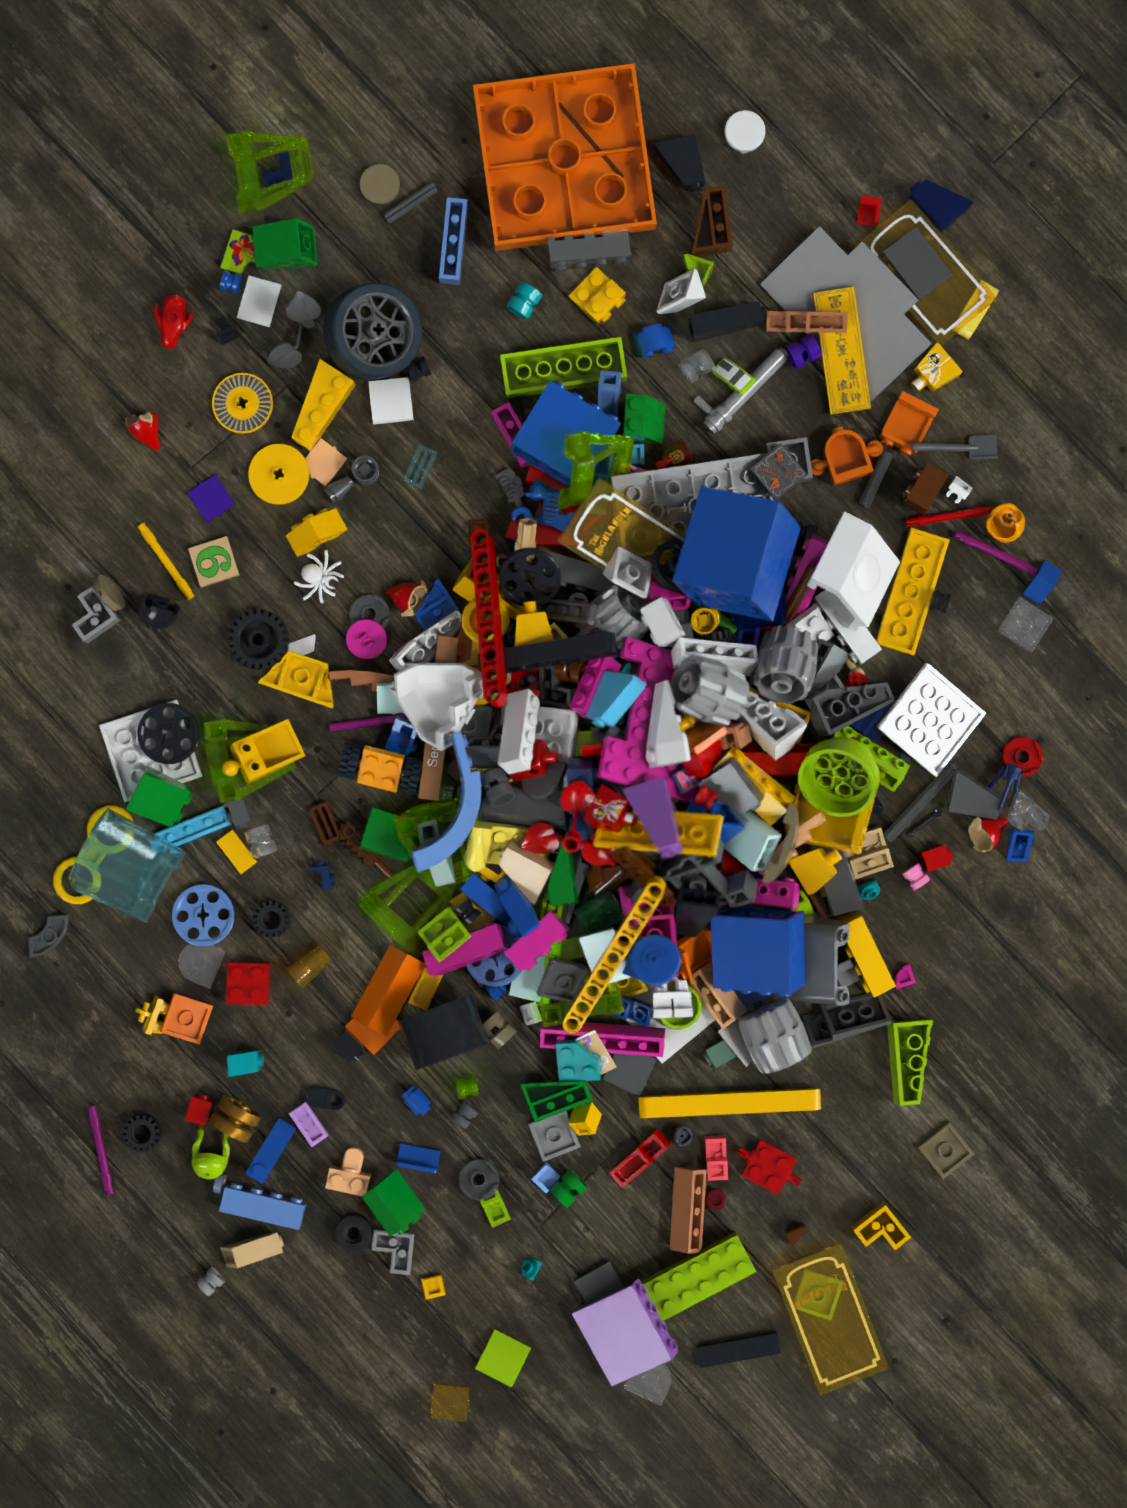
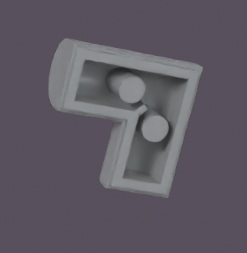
M374 1229L371 1250L392 1252L390 1273L410 1275L415 1233L404 1232L401 1235L396 1233L390 1237L386 1230Z

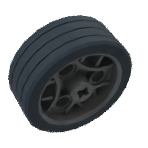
M381 282L365 283L348 289L339 295L330 305L323 326L324 343L334 363L345 373L365 380L388 377L401 372L409 366L419 351L423 334L422 321L418 309L412 300L402 290ZM383 305L390 309L388 317L379 311ZM361 308H364L367 311L366 318L361 316ZM345 324H353L352 336L346 335ZM390 328H393L396 332L394 338L389 334ZM361 343L364 344L366 347V352L364 354L361 353L359 350V345ZM384 346L390 358L386 362L378 352ZM372 357L377 364L370 363Z

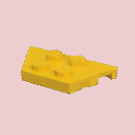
M288 651L282 657V660L276 663L258 682L259 684L332 709L334 707L329 664L292 651Z

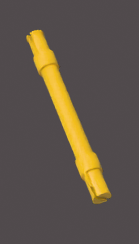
M145 523L140 524L137 528L147 544L154 550L187 600L192 599L195 595L188 583L181 577Z

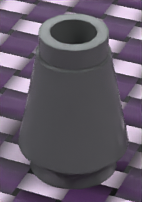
M346 476L327 485L323 492L333 504L339 502L351 487L354 486V483L349 476Z

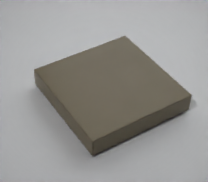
M949 1121L917 1146L942 1179H945L975 1155Z

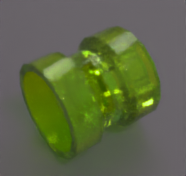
M476 1076L469 1077L466 1081L462 1078L456 1079L459 1100L465 1099L467 1095L472 1097L479 1096Z

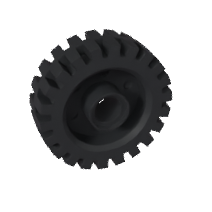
M256 609L249 610L234 620L235 622L231 625L228 634V645L232 655L240 664L254 670H266L282 660V657L288 651L290 639L286 625L277 615L267 610ZM258 634L264 637V642L261 645H255L254 638Z

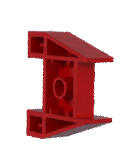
M530 466L526 477L527 484L532 485L535 480H541L547 488L558 489L569 495L576 492L535 466ZM583 491L579 494L578 503L563 504L561 513H575L573 530L583 503L586 504L587 494ZM540 500L535 517H539L544 500ZM511 519L505 540L513 543L516 542L519 520L514 522ZM537 525L536 546L577 548L580 543L571 539L573 532L561 531L554 527Z

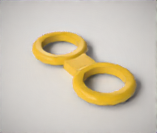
M486 596L484 601L489 600L490 596ZM475 599L466 605L461 616L462 628L466 636L473 641L471 658L463 662L470 667L478 665V654L480 653L478 634L472 630L469 619L471 612L476 608ZM499 600L503 637L508 631L510 617L506 606ZM494 634L488 636L487 640H491ZM499 692L492 696V700L498 696ZM484 696L482 699L478 698L475 705L488 704Z
M106 805L97 809L90 816L87 823V835L90 842L82 854L65 859L57 866L53 875V886L57 895L63 901L70 904H84L91 901L98 894L101 887V874L98 867L107 853H117L124 850L132 842L135 835V823L132 816L124 808L116 805ZM108 813L119 815L126 824L124 839L115 845L102 843L96 835L97 821ZM74 864L85 866L93 877L91 889L82 896L68 894L62 885L64 871Z

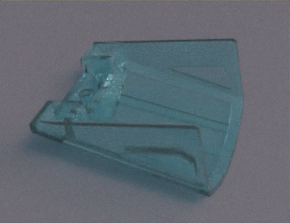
M107 808L83 844L68 879L75 891L147 923L156 908V900L173 870L178 869L186 851Z

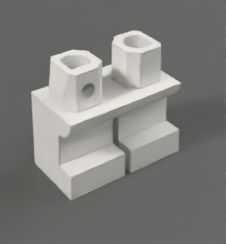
M686 980L675 981V992H668L667 983L663 984L662 988L655 986V993L652 994L653 1019L672 1018L671 999L673 1018L693 1017L691 991H688Z

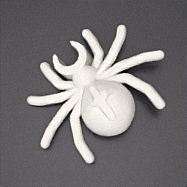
M327 550L324 551V567L315 556L307 554V557L313 559L319 565L307 564L302 568V578L312 584H301L294 581L295 585L302 588L314 587L303 597V600L308 599L318 589L320 603H324L322 588L327 594L333 597L336 596L335 593L327 588L335 589L329 585L330 580L333 579L339 582L335 576L344 578L343 574L331 571L336 566L341 565L342 562L338 561L327 569Z

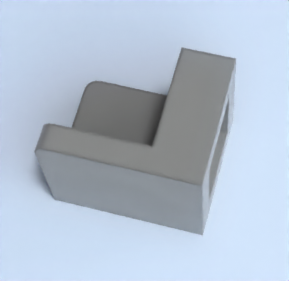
M849 958L837 963V982L839 985L846 987L859 980L853 968L854 965Z

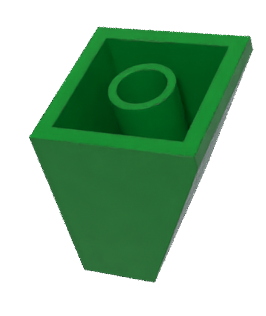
M295 218L252 226L253 233L251 237L255 251L253 260L256 267L263 270L318 266L313 225Z
M626 394L622 442L663 445L665 404L648 395Z
M147 766L126 810L172 827L174 822L177 824L180 822L184 814L181 812L183 805L188 806L193 795L190 794L192 788Z

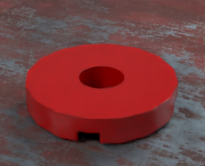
M1017 737L1010 740L1003 748L1001 756L1004 767L1007 763L1022 768V777L1031 776L1036 773L1043 761L1041 747L1036 741L1028 737ZM1020 751L1026 752L1028 756L1027 761L1024 763L1019 762L1017 759V754Z

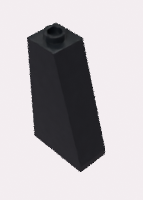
M760 301L692 314L689 316L688 327L692 342L694 343L761 326L764 324V319L767 318L765 307H761Z

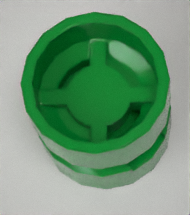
M571 1169L562 1176L561 1182L557 1181L549 1188L550 1192L566 1208L575 1201L576 1195L581 1196L588 1189L587 1185Z

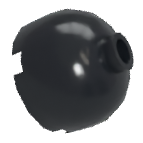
M143 594L138 604V616L148 629L157 631L158 629L170 627L175 622L180 610L179 605L175 603L173 606L168 603L170 599L159 595L148 594L147 597H144Z

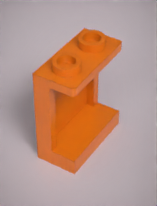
M902 391L878 438L882 439L881 442L887 446L892 447L894 445L900 448L899 451L907 456H911V454L915 456L918 451H913L911 444L922 443L939 409Z
M709 922L696 937L684 936L677 941V947L681 955V965L678 971L679 977L677 978L679 980H686L690 986L694 984L692 975L712 961L711 923Z

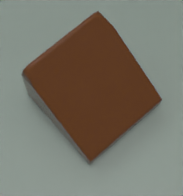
M469 520V545H471V534L476 529H484L489 534V520ZM486 537L482 538L479 544L483 543Z
M803 1223L785 1229V1234L791 1248L806 1230Z

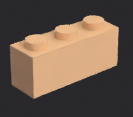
M712 961L692 975L694 984L691 985L692 988L699 995L722 1029L748 1012L734 991L722 992L721 989L713 988Z

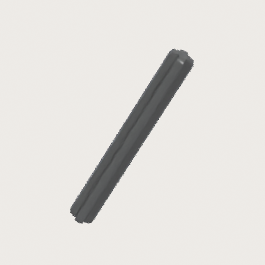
M949 763L883 834L886 840L893 842L951 780L954 768H957L953 763Z

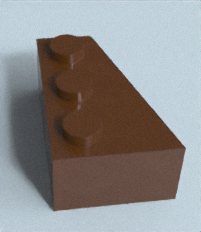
M725 186L705 188L691 255L701 256L731 252L733 245Z

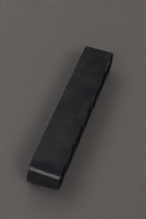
M601 632L504 648L505 674L615 656L617 654L615 633ZM479 653V654H478V665H479V671L481 672L480 653ZM495 653L490 655L489 660L495 657Z

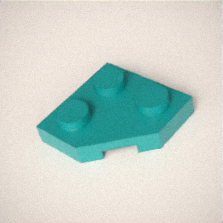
M577 1040L556 1041L559 1082L595 1081L601 1079L600 1062L595 1054L587 1051Z

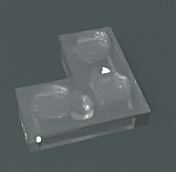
M1019 790L1014 794L1007 820L1021 832L1027 829L1028 824L1041 832L1046 828L1050 815Z

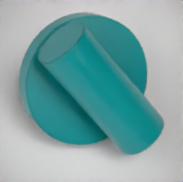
M876 879L858 886L860 895L865 900L874 899L880 892Z
M527 1258L522 1264V1275L533 1281L543 1262L539 1259Z

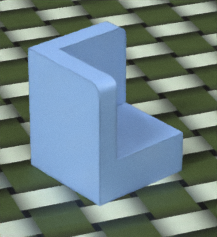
M545 1162L532 1175V1180L547 1193L549 1188L561 1176Z

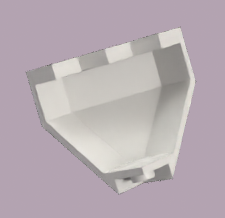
M404 663L405 669L394 674L395 686L390 688L420 739L443 751L453 745L450 733L460 731L464 723L468 724L475 712L473 707L478 698L482 699L483 697L481 672L465 663Z

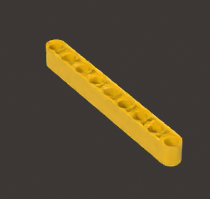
M653 876L647 881L570 1005L563 1020V1028L566 1032L576 1033L580 1030L662 899L666 885L661 877ZM656 885L661 890L653 891L650 887ZM646 902L650 907L643 908L640 906V903ZM636 919L639 921V924L633 925L629 920ZM626 936L629 941L624 942L619 937ZM609 953H616L619 957L612 958ZM605 969L608 971V974H601L599 970ZM589 986H596L598 990L592 991L589 989ZM584 1002V1003H586L588 1006H587V1007H581L578 1003ZM573 1018L577 1020V1023H571L568 1019Z
M820 1088L638 1097L639 1118L821 1109Z

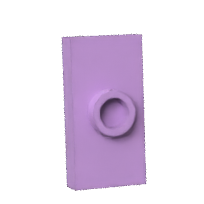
M304 1102L289 1113L311 1147L329 1136L307 1102Z

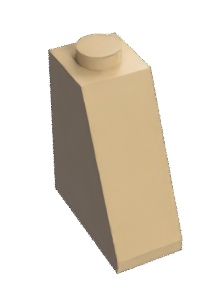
M512 841L508 847L504 845L499 857L502 859L499 866L528 900L536 904L549 880L555 863L537 853L523 850L521 845Z
M270 1232L222 1246L220 1249L226 1267L240 1268L283 1253V1240L278 1233Z

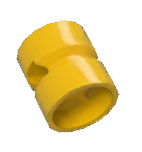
M700 606L691 617L692 628L699 634L711 633L720 622L718 610Z

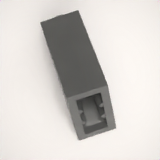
M735 756L711 771L707 776L702 777L697 784L700 788L706 785L709 790L719 792L716 798L743 814L748 810L753 812L761 806L760 802L764 797Z
M954 768L947 801L948 812L997 820L998 814H1001L1003 806L1000 811L997 810L1000 802L999 795L961 769Z

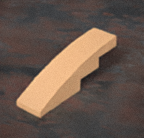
M823 813L817 814L799 827L795 848L813 839L810 830L827 821ZM786 838L775 849L770 859L771 863H778ZM794 849L790 860L799 856L796 849ZM761 870L758 872L760 873V875H765L766 870Z

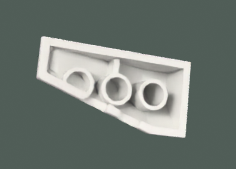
M455 610L402 645L389 659L395 670L399 672L405 669L404 663H430L436 656L438 636L454 637L462 628L459 611Z
M668 680L655 684L646 746V760L649 763V768L672 766L690 760L687 737L685 733H681L679 727L681 718L680 715H676L674 712L675 700Z

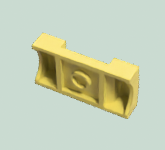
M475 821L469 833L467 848L463 856L465 865L472 871H480L486 867V863L499 864L502 859L499 855L504 845L508 847L512 841L522 845L530 827ZM548 853V854H539V855L543 856V857L546 858V859L549 858V853Z

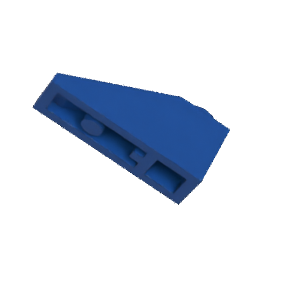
M505 875L494 884L501 903L523 937H526L540 926L532 903L508 875Z
M279 1118L245 1174L263 1184L297 1128Z

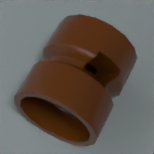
M589 660L556 665V678L561 681L579 684Z

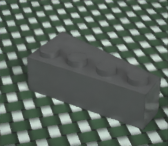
M628 231L602 233L598 238L594 234H584L580 239H576L572 235L564 236L555 241V237H547L550 269L555 270V272H565L567 268L573 267L576 270L586 269L588 265L604 267L607 266V263L611 262L625 264L627 260H631Z

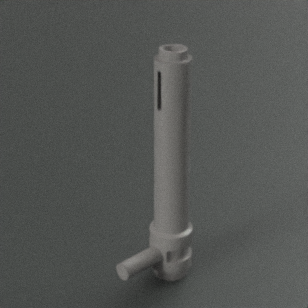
M782 347L775 349L750 374L756 381L743 396L734 391L721 405L718 404L714 409L700 396H697L694 403L708 414L703 422L704 427L712 434L720 432L723 429V425L725 423L728 424L732 420V416L787 361L789 354Z

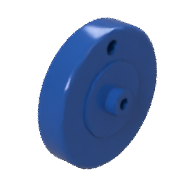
M657 934L648 935L634 945L630 955V965L638 979L646 984L658 986L668 983L677 975L681 965V955L678 947L669 938Z

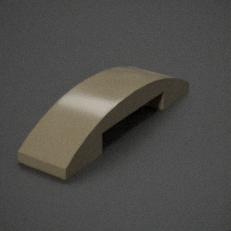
M789 803L783 823L789 824L790 828L778 863H768L762 881L764 883L770 884L781 874L794 852L799 832V815L797 805Z

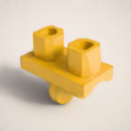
M154 995L152 1003L145 1002L143 1008L136 1007L135 1012L140 1014L138 1021L144 1023L142 1030L149 1035L152 1032L162 1034L160 1029L163 1022L158 1021L157 1018L159 1013L166 1015L169 1003L157 995Z

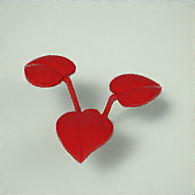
M581 780L570 783L561 795L562 808L568 812L574 811L572 828L565 833L564 839L559 833H554L551 825L538 822L528 829L521 848L525 851L548 854L554 852L559 847L560 840L561 845L568 852H575L579 847H582L583 858L590 864L612 866L617 864V860L611 855L615 849L597 848L593 845L596 833L591 836L590 840L584 839L581 841L579 832L575 831L578 812L585 814L595 798L593 790Z

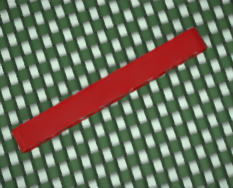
M476 529L471 534V551L483 696L493 707L500 708L507 702L495 544L494 539L486 530ZM486 537L485 541L479 544L480 540ZM487 557L486 561L481 563V560ZM489 576L487 581L482 582L484 577ZM490 595L489 600L484 601L485 597ZM492 614L491 619L486 621V617ZM490 634H494L491 640H487ZM495 653V657L489 660L490 655ZM497 673L496 678L490 680L491 675ZM499 692L498 697L492 700V696Z

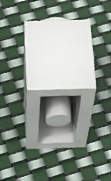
M660 597L640 609L642 613L641 619L646 627L649 626L652 632L650 637L655 645L658 644V646L666 647L685 636L666 598Z

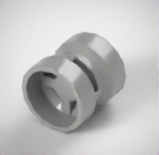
M211 1267L204 1277H200L196 1281V1284L207 1296H210L215 1292V1288L217 1286L220 1287L225 1280L215 1268Z

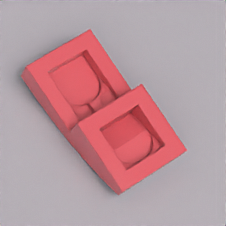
M725 1135L705 1136L707 1180H728Z

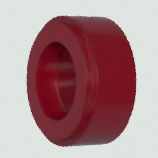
M714 1188L707 1192L705 1201L709 1208L719 1210L725 1205L726 1196L722 1190Z

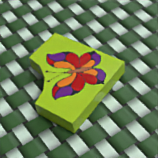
M232 230L221 264L222 270L242 274L244 268L254 262L253 255L255 251L252 235Z

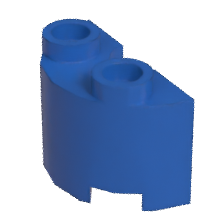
M656 324L643 327L642 331H634L631 334L636 357L641 356L642 359L653 357L654 352L661 351V354H668L673 352V349H676L670 324L665 326Z
M399 716L396 717L392 732L384 749L405 755L404 760H407L409 754L414 755L418 746L415 740L416 738L420 739L410 721Z

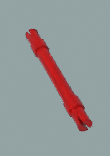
M994 505L977 506L971 509L927 516L921 515L905 519L906 527L922 526L928 523L983 516L984 514H990L994 509Z

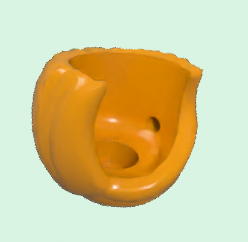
M1003 503L994 508L986 521V528L989 534L994 539L1003 543H1009L1019 538L1025 527V517L1022 511L1011 503Z

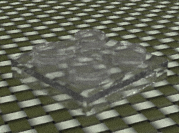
M1018 597L997 632L1032 653L1054 618L1022 597Z

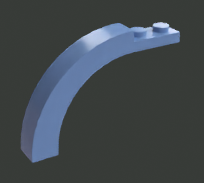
M601 370L598 385V406L601 408V412L606 415L610 413L619 419L621 372ZM617 433L590 476L585 511L598 496L603 494L609 495ZM605 497L600 498L588 513L605 515L608 499Z
M460 731L450 733L461 776L462 791L460 804L452 822L441 835L426 845L411 849L414 867L417 872L429 869L453 854L469 835L478 815L481 801L480 774L477 769L470 770L473 764L470 755H467L465 747H468L467 739Z

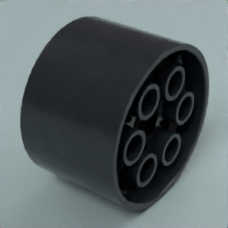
M472 994L398 1021L415 1070L489 1043Z

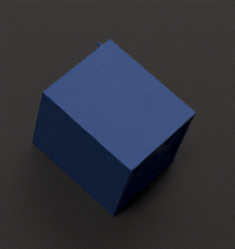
M701 486L672 581L698 606L773 622L800 527L796 523V519L792 518L780 501Z

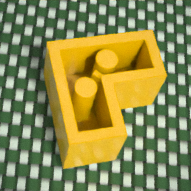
M326 508L319 511L315 516L313 513L305 516L302 519L303 522L291 527L292 531L286 537L298 557L312 552L322 543L337 538L348 529L336 508L329 511Z
M883 1202L851 1226L852 1230L866 1247L882 1234L894 1250L911 1238Z

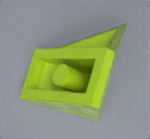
M685 254L683 262L686 271L688 272L695 268L704 287L712 272L714 262Z

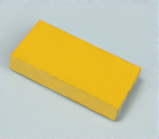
M231 830L216 842L240 874H243L257 863V860L234 830Z
M425 965L408 1003L427 1011L443 975L438 977L430 976Z

